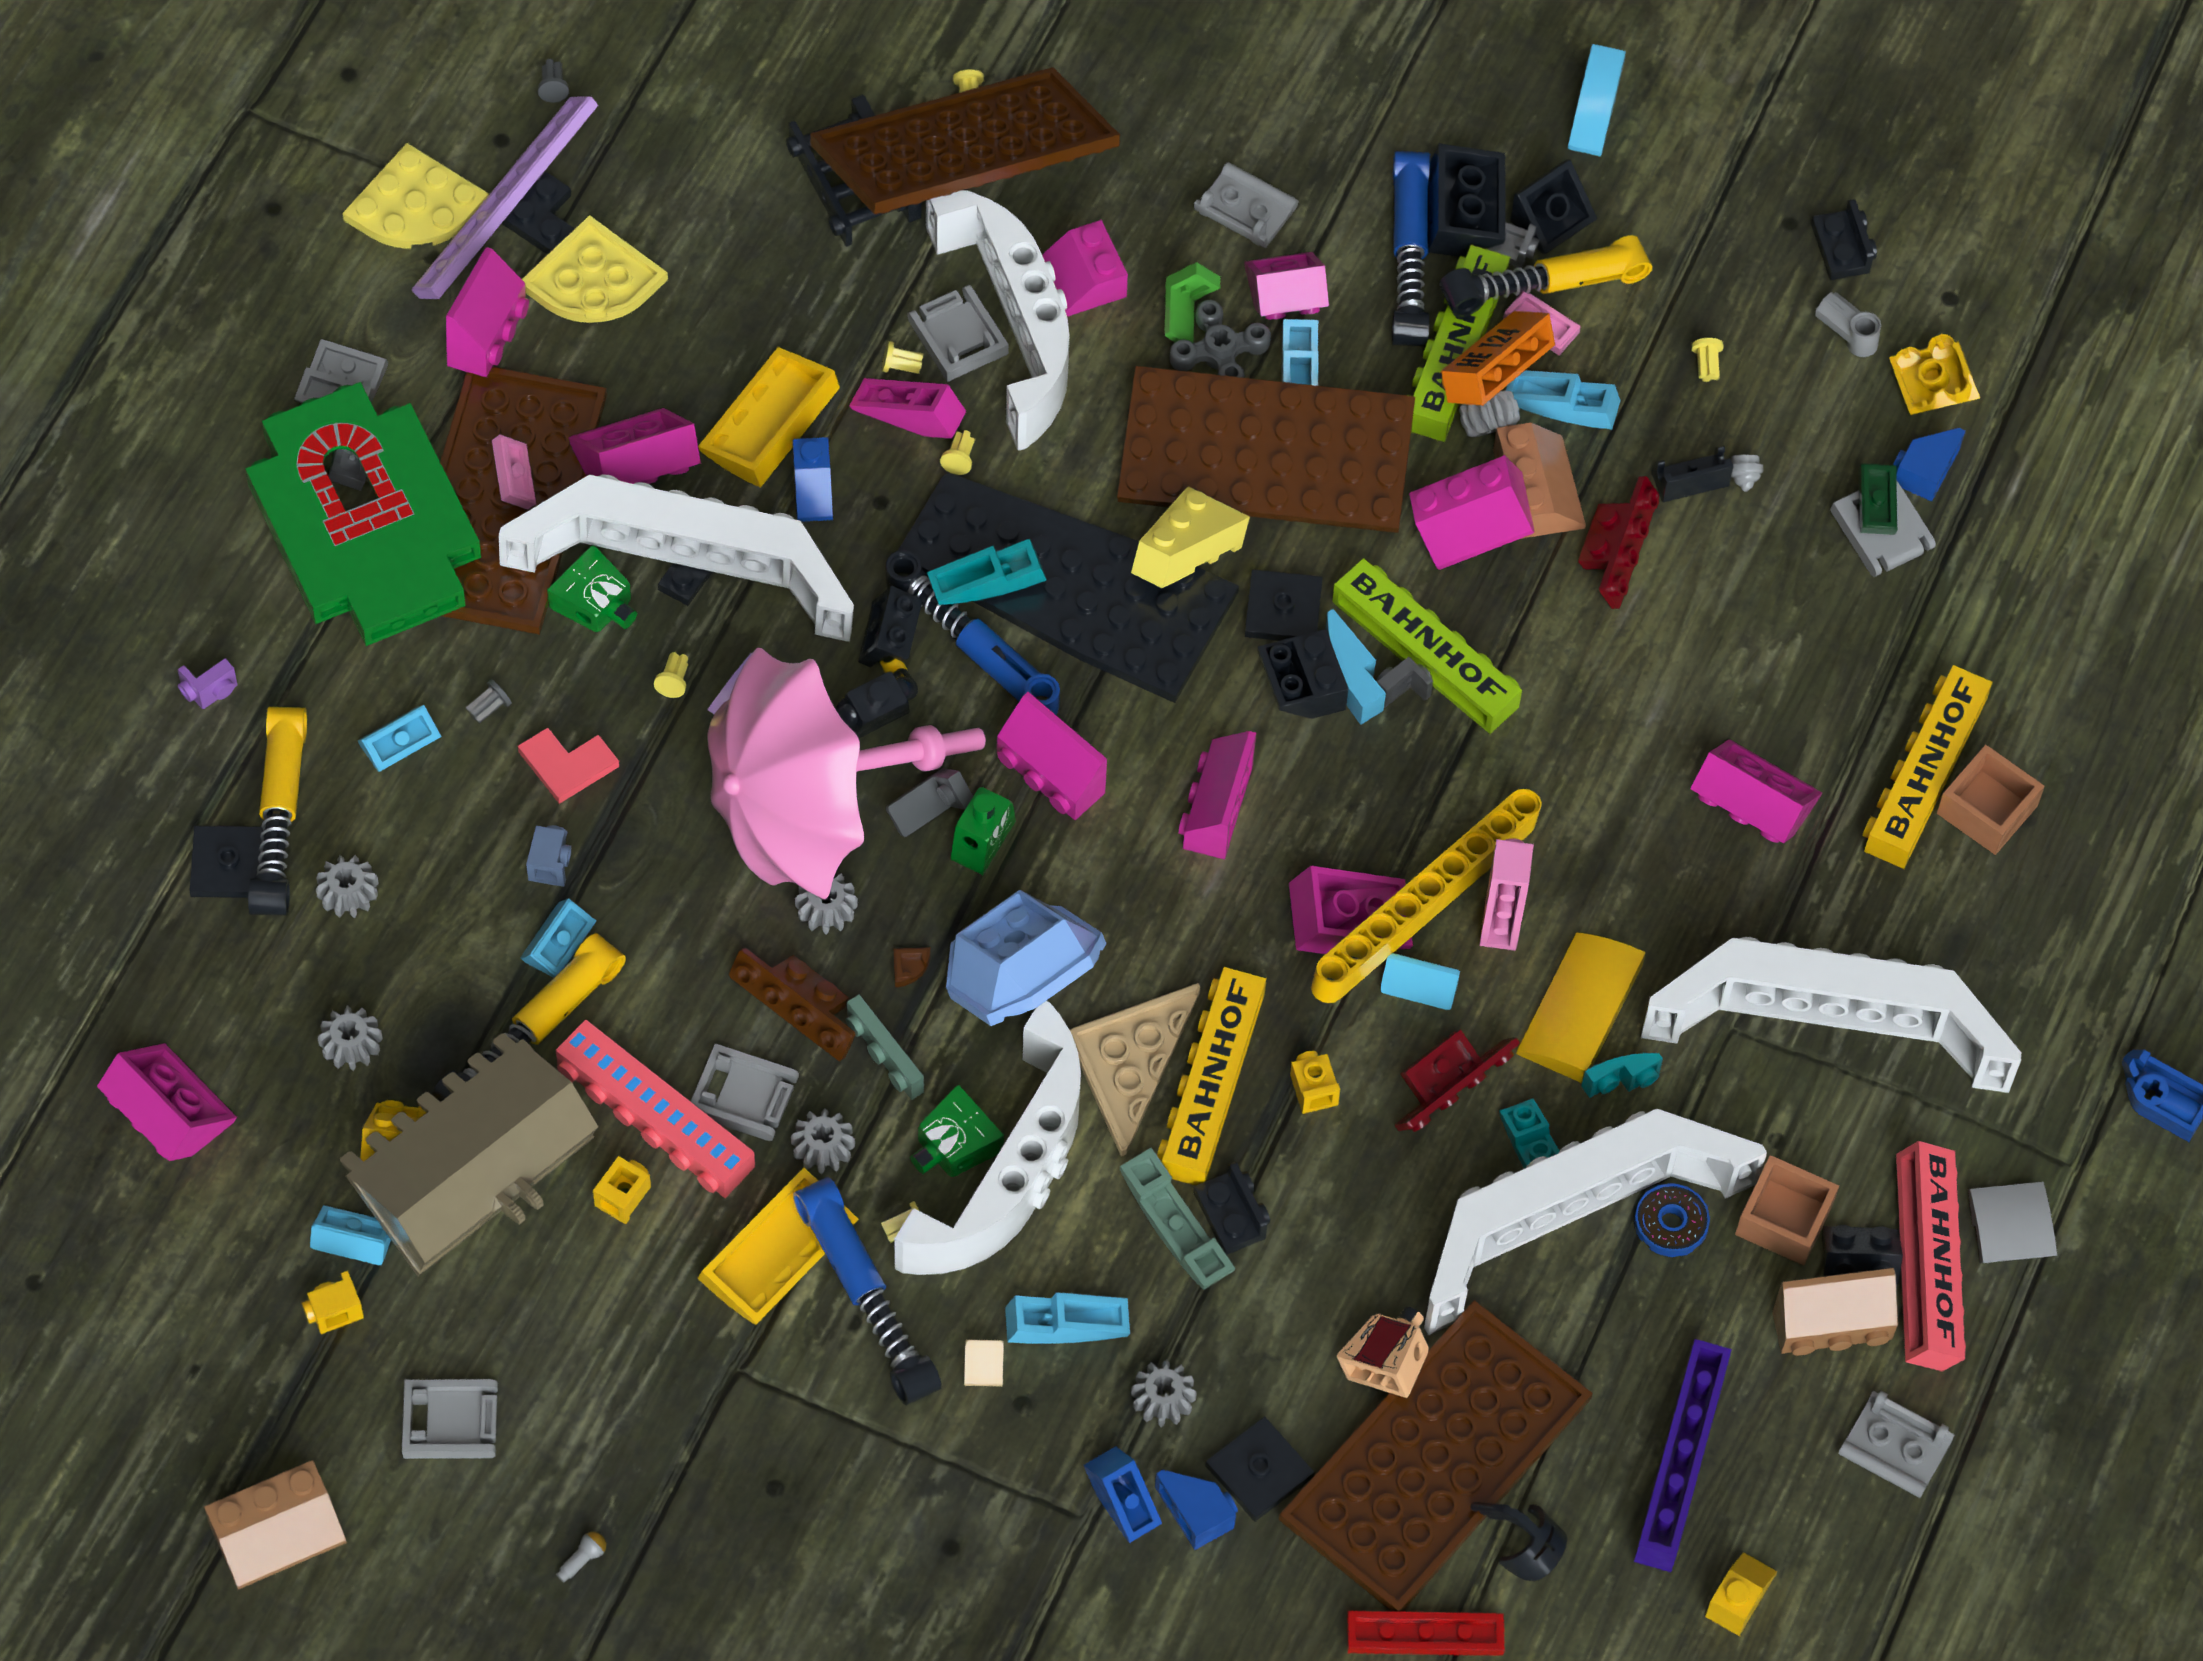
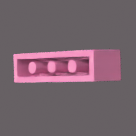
M1519 839L1496 840L1484 905L1480 946L1516 951L1529 887L1534 844L1524 843Z

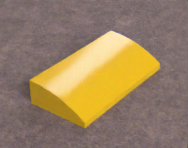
M778 347L698 446L699 450L724 469L761 488L793 448V439L801 438L840 389L835 371Z
M1576 933L1516 1054L1582 1083L1585 1071L1593 1067L1643 966L1646 952L1608 938Z
M805 1168L702 1270L697 1278L724 1303L754 1325H757L825 1255L812 1228L808 1227L799 1216L793 1200L794 1192L818 1182ZM844 1205V1210L852 1225H854L859 1219Z

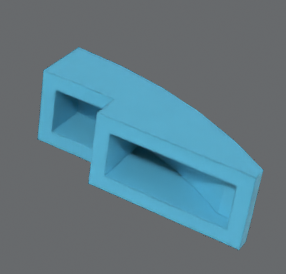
M1592 44L1568 144L1569 150L1601 156L1626 51Z
M1283 319L1282 382L1318 386V320Z
M1525 370L1506 387V390L1513 393L1519 408L1547 418L1588 427L1612 429L1620 404V398L1614 384L1581 382L1578 374Z
M1332 609L1327 612L1325 629L1349 689L1347 707L1361 725L1384 711L1386 693L1374 679L1375 658L1335 610Z
M1056 1292L1052 1298L1015 1295L1005 1307L1007 1342L1077 1343L1127 1337L1130 1334L1128 1298Z

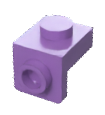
M226 658L198 678H195L184 665L178 669L180 679L178 688L189 702L195 700L203 710L216 700H222L229 696L234 688L238 686L234 667Z

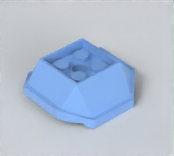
M1019 890L956 934L955 940L950 943L946 989L953 1001L988 1025L993 1026L1003 1022L1005 1017L1020 1015L1037 1008L1093 968L1099 958L1100 950H1103L1106 945V941L1102 932L1062 906L1048 905Z

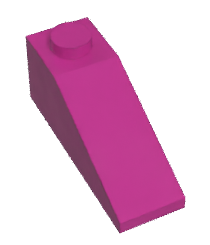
M868 378L863 379L849 405L854 411L921 436L950 439L953 438L966 413L965 408L948 384Z

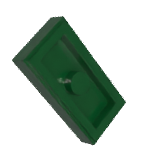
M1861 463L1859 467L1860 533L1896 534L1898 530L1896 465Z

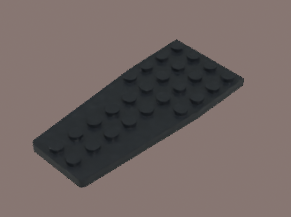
M948 473L941 478L900 546L899 551L907 550L916 554L921 561L922 570L927 573L991 546H994L997 552L1030 539L1047 580L1004 595L972 602L1080 661L1176 703L1236 598L1239 585L1199 567H1195L1194 573L1164 588H1160L1131 573L1139 541L954 474Z

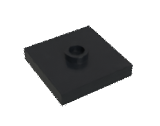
M1252 570L1245 637L1281 641L1317 631L1323 577Z
M194 826L190 896L248 898L250 879L257 876V868L260 865L258 857L261 854L259 847L262 843L260 838L263 832L262 827Z
M1265 1416L1206 1461V1467L1254 1522L1314 1477V1471Z

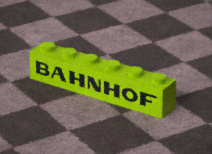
M1471 245L1467 256H1460L1456 269L1467 268L1471 271L1472 275L1481 276L1484 274L1492 276L1494 272L1502 274L1505 270L1509 269L1511 257ZM1498 296L1497 300L1490 297L1478 311L1465 317L1454 316L1449 305L1445 312L1439 311L1433 330L1437 332L1435 340L1428 339L1423 354V359L1427 360L1425 367L1417 368L1412 387H1415L1416 390L1413 395L1415 396V407L1411 432L1442 442L1446 441L1459 404L1447 402L1441 371L1486 334L1500 296Z
M1363 558L1334 584L1332 602L1402 661L1410 657L1417 665H1423L1432 676L1433 687L1489 734L1519 708L1522 689H1520L1517 681L1497 670L1485 654L1477 653L1467 645L1466 640L1460 633L1449 630L1440 622L1439 617L1432 610L1424 609L1419 605L1407 589L1398 587L1389 580L1386 573L1379 566L1371 565Z

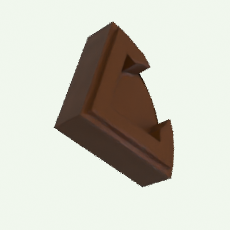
M930 947L894 949L895 987L909 985L924 974L930 962Z

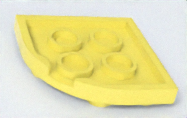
M406 143L343 212V218L345 222L364 234L389 246L412 249V245L431 242L434 246L456 236L489 196V193Z
M589 215L522 280L525 283V293L552 313L577 322L597 323L623 317L640 307L668 280V274L664 269Z

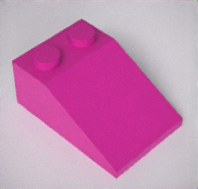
M1317 866L1308 867L1289 882L1296 950L1321 954L1328 953L1406 885L1405 879ZM1412 937L1397 950L1410 949L1413 946Z

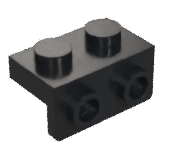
M1848 1225L1823 1226L1822 1244L1825 1257L1823 1277L1894 1268L1896 1285L1899 1284L1903 1254L1898 1229H1890L1883 1226L1874 1228L1850 1227Z

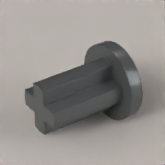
M553 59L546 60V65L542 66L543 81L538 85V95L546 102H560L569 94V86L563 80L562 63L560 61L554 63Z
M492 679L487 682L489 688L465 707L471 717L479 724L502 704L506 707L512 704L507 694Z

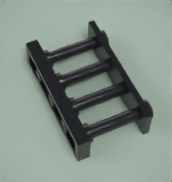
M861 95L851 99L852 114L848 115V119L814 132L876 115L865 95ZM796 121L789 123V137L786 138V145L790 155L793 158L798 157L830 216L828 217V222L835 236L840 235L846 247L852 245V226L886 213L874 215L866 206L845 214L838 200L855 193L846 183L831 188L824 174L833 171V169L824 159L817 162L810 149L812 147L810 145V133L803 135ZM921 203L890 211H903L910 223L921 218Z

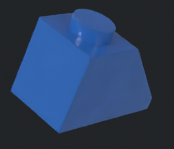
M1956 428L1914 439L1907 452L1900 450L1893 465H1896V479L1902 489L1932 502L1960 451L1966 430Z
M828 437L793 439L797 520L801 522L833 520Z
M1115 1446L1083 1465L1098 1499L1128 1542L1134 1541L1162 1524L1135 1460Z
M1166 1470L1156 1473L1155 1489L1194 1550L1234 1529L1235 1513L1238 1512L1237 1506L1228 1492L1222 1493L1216 1483Z

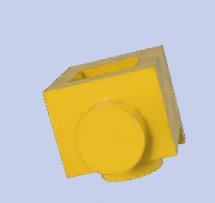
M1307 1051L1298 1055L1297 1061L1291 1063L1290 1076L1302 1114L1338 1106L1340 1087L1336 1082L1328 1054L1318 1056L1316 1051Z
M618 1156L593 1190L594 1205L626 1225L630 1220L631 1213L651 1188L648 1170L635 1160L628 1162ZM623 1188L630 1189L627 1194L621 1191Z
M348 1271L341 1273L342 1281L336 1283L325 1282L318 1285L312 1292L307 1293L308 1300L301 1303L308 1323L316 1322L320 1334L364 1318L360 1300Z

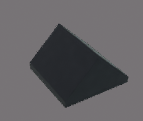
M1566 159L1514 194L1510 222L1514 226L1528 230L1530 224L1537 226L1534 238L1539 239L1537 249L1542 254H1547L1597 220V216L1571 159Z

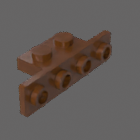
M743 948L738 952L729 977L836 1060H843L850 1049L856 1033L834 1015L845 1008L849 997L794 955L771 968L747 948Z

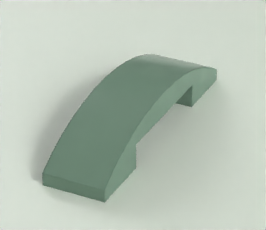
M1152 1148L1120 1166L1119 1169L1128 1187L1161 1240L1184 1270L1203 1290L1235 1271L1234 1265L1215 1238L1211 1240L1178 1194L1171 1183L1172 1176Z

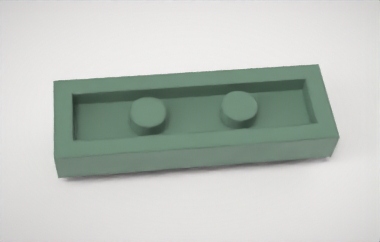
M857 995L847 1002V1018L845 1019L848 1027L855 1031L856 1037L860 1035L868 1044L867 1050L872 1059L877 1064L883 1063L890 1072L888 1076L894 1087L899 1092L904 1090L911 1100L924 1093V1076L863 998Z

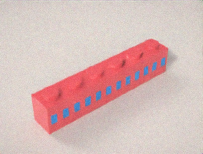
M586 1019L556 1049L557 1069L571 1082L576 1080L585 1087L587 1095L598 1104L604 1102L613 1109V1114L625 1126L632 1124L641 1132L642 1138L650 1146L656 1149L661 1147L669 1154L670 1160L683 1171L688 1169L697 1176L698 1182L711 1193L716 1191L726 1198L755 1168L753 1150Z

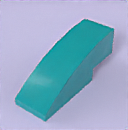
M1030 539L997 552L994 546H991L927 572L939 605L964 603L1000 596L1047 580Z

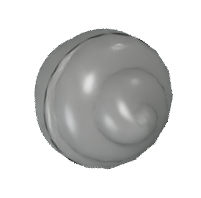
M1736 455L1731 457L1734 466L1731 478L1734 479L1735 483L1744 492L1751 489L1754 482L1759 480L1761 473H1763L1760 456Z

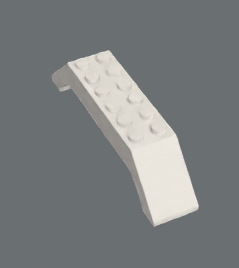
M589 474L500 528L498 536L501 566L535 573L538 564L578 543L594 545L789 588L814 622L815 635L850 642L854 604L802 522L795 520L788 514L776 513L772 515L759 512L758 509L748 505L736 507L724 504L716 498L699 499L690 497L687 493L679 490L667 492L654 489L651 485L643 482L631 484L619 481L611 475L594 476Z
M1752 937L1731 938L1651 996L1641 1034L1643 1039L1678 1044L1680 1034L1716 1011L1724 1010L1939 1042L1973 1079L1972 1088L2006 1093L2010 1091L2021 1062L2020 1050L1954 970H1947L1935 964L1925 966L1907 964L1900 959H1889L1887 961L1873 959L1861 953L1851 955L1833 953V951L1826 948H1816L1813 950L1798 948L1786 942L1771 944L1760 942Z
M1655 1109L1648 1113L1644 1111L1635 1113L1618 1127L1612 1128L1608 1126L1602 1128L1591 1139L1583 1143L1578 1141L1569 1143L1558 1154L1550 1158L1545 1156L1536 1158L1525 1169L1517 1173L1512 1171L1503 1173L1492 1184L1482 1189L1480 1187L1468 1189L1457 1201L1429 1298L1424 1325L1427 1334H1433L1452 1325L1464 1312L1468 1292L1466 1287L1473 1267L1669 1177L1719 1190L1726 1199L1756 1185L1767 1155L1765 1148L1762 1144L1660 1109Z

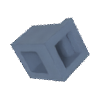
M555 825L547 827L536 826L526 863L528 881L561 887L565 886L564 867H568L570 862L571 845L566 844L567 831L564 828Z

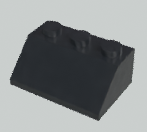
M1438 144L1429 163L1428 253L1460 257L1467 256L1471 245L1488 249L1504 244L1506 240L1505 153Z

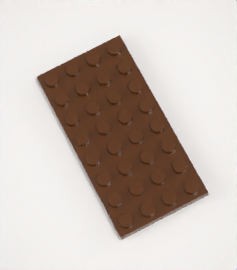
M1054 67L810 133V145L871 212L876 215L888 213L893 209L919 204L922 201L936 197L948 196L968 188L980 187L1000 179L1012 178L1014 175L1032 170H1041L1046 166L1072 161L1078 157L1101 153L1107 149L1120 146V134Z
M1136 366L1117 500L1123 503L1169 508L1187 487H1191L1249 517L1399 533L1415 396Z
M496 367L491 368L487 377L469 372L466 373L440 463L480 541L481 558L454 568L464 589L465 606L442 616L540 635L549 604L547 589L555 582L563 552L538 564L535 573L501 566L498 535L502 526L583 479L585 472L570 445L569 437L598 428L607 398V388ZM498 435L509 437L527 445L536 505L528 510L501 501L492 440Z
M1474 1300L1428 1350L1427 1357L1409 1396L1405 1398L1389 1393L1280 1513L1279 1521L1392 1612H1402L1487 1517L1479 1511L1471 1510V1504L1473 1502L1498 1504L1587 1405L1593 1393Z

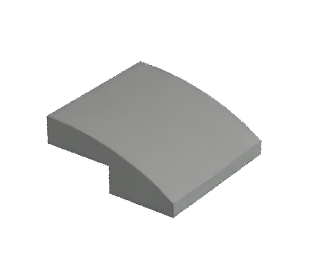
M321 339L311 367H306L294 400L303 403L310 398H321L331 394L340 386L361 382L372 403L389 363L385 358Z
M2044 1182L1968 1189L1972 1226H1976L1980 1264L2057 1256L2052 1217Z

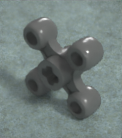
M1205 300L1198 305L1195 314L1196 324L1206 333L1205 338L1197 343H1192L1188 340L1176 341L1171 346L1169 359L1172 367L1178 371H1189L1195 364L1206 362L1208 366L1218 370L1217 375L1245 378L1244 370L1234 361L1235 357L1242 352H1249L1253 355L1265 353L1271 343V333L1268 327L1261 323L1250 324L1245 331L1235 333L1229 326L1222 325L1223 309L1221 305L1214 300Z

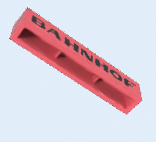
M1918 1141L1896 1154L1899 1229L1903 1254L1901 1275L1905 1362L1944 1371L1965 1360L1966 1350L1963 1322L1964 1307L1962 1302L1961 1239L1959 1236L1956 1159L1954 1150Z

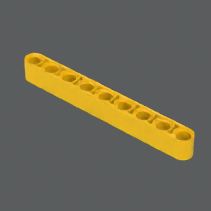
M1518 789L1326 953L1317 963L1311 985L1312 994L1315 998L1325 1003H1334L1340 1000L1385 961L1390 954L1400 948L1492 867L1496 840L1519 839L1522 841L1532 833L1541 809L1542 802L1540 797L1528 789Z

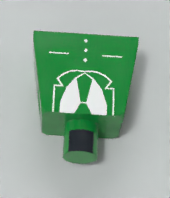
M594 545L547 589L549 608L594 632L601 631L611 620L623 629H627L637 617V611L627 605L631 600L630 583Z
M979 787L956 824L951 860L984 875L1016 822L1013 803L1009 799L984 787ZM975 840L978 844V847H972L970 845L974 844Z
M958 1085L920 1123L918 1127V1141L923 1147L911 1155L910 1159L914 1167L921 1174H925L939 1164L948 1176L955 1177L998 1155L1004 1146V1135Z

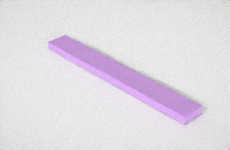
M570 97L414 285L412 291L419 299H440L597 108L598 104L592 97Z

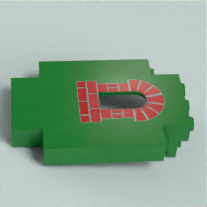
M359 382L353 385L340 386L331 394L321 398H310L298 407L288 411H277L267 419L262 420L264 438L270 448L271 458L259 459L250 467L245 468L247 483L315 625L349 611L365 645L368 646L465 606L464 589L454 568L481 558L480 541L411 403L404 406H393L377 416L362 383ZM337 449H346L353 452L357 456L378 499L345 511L324 468L323 463L326 456Z

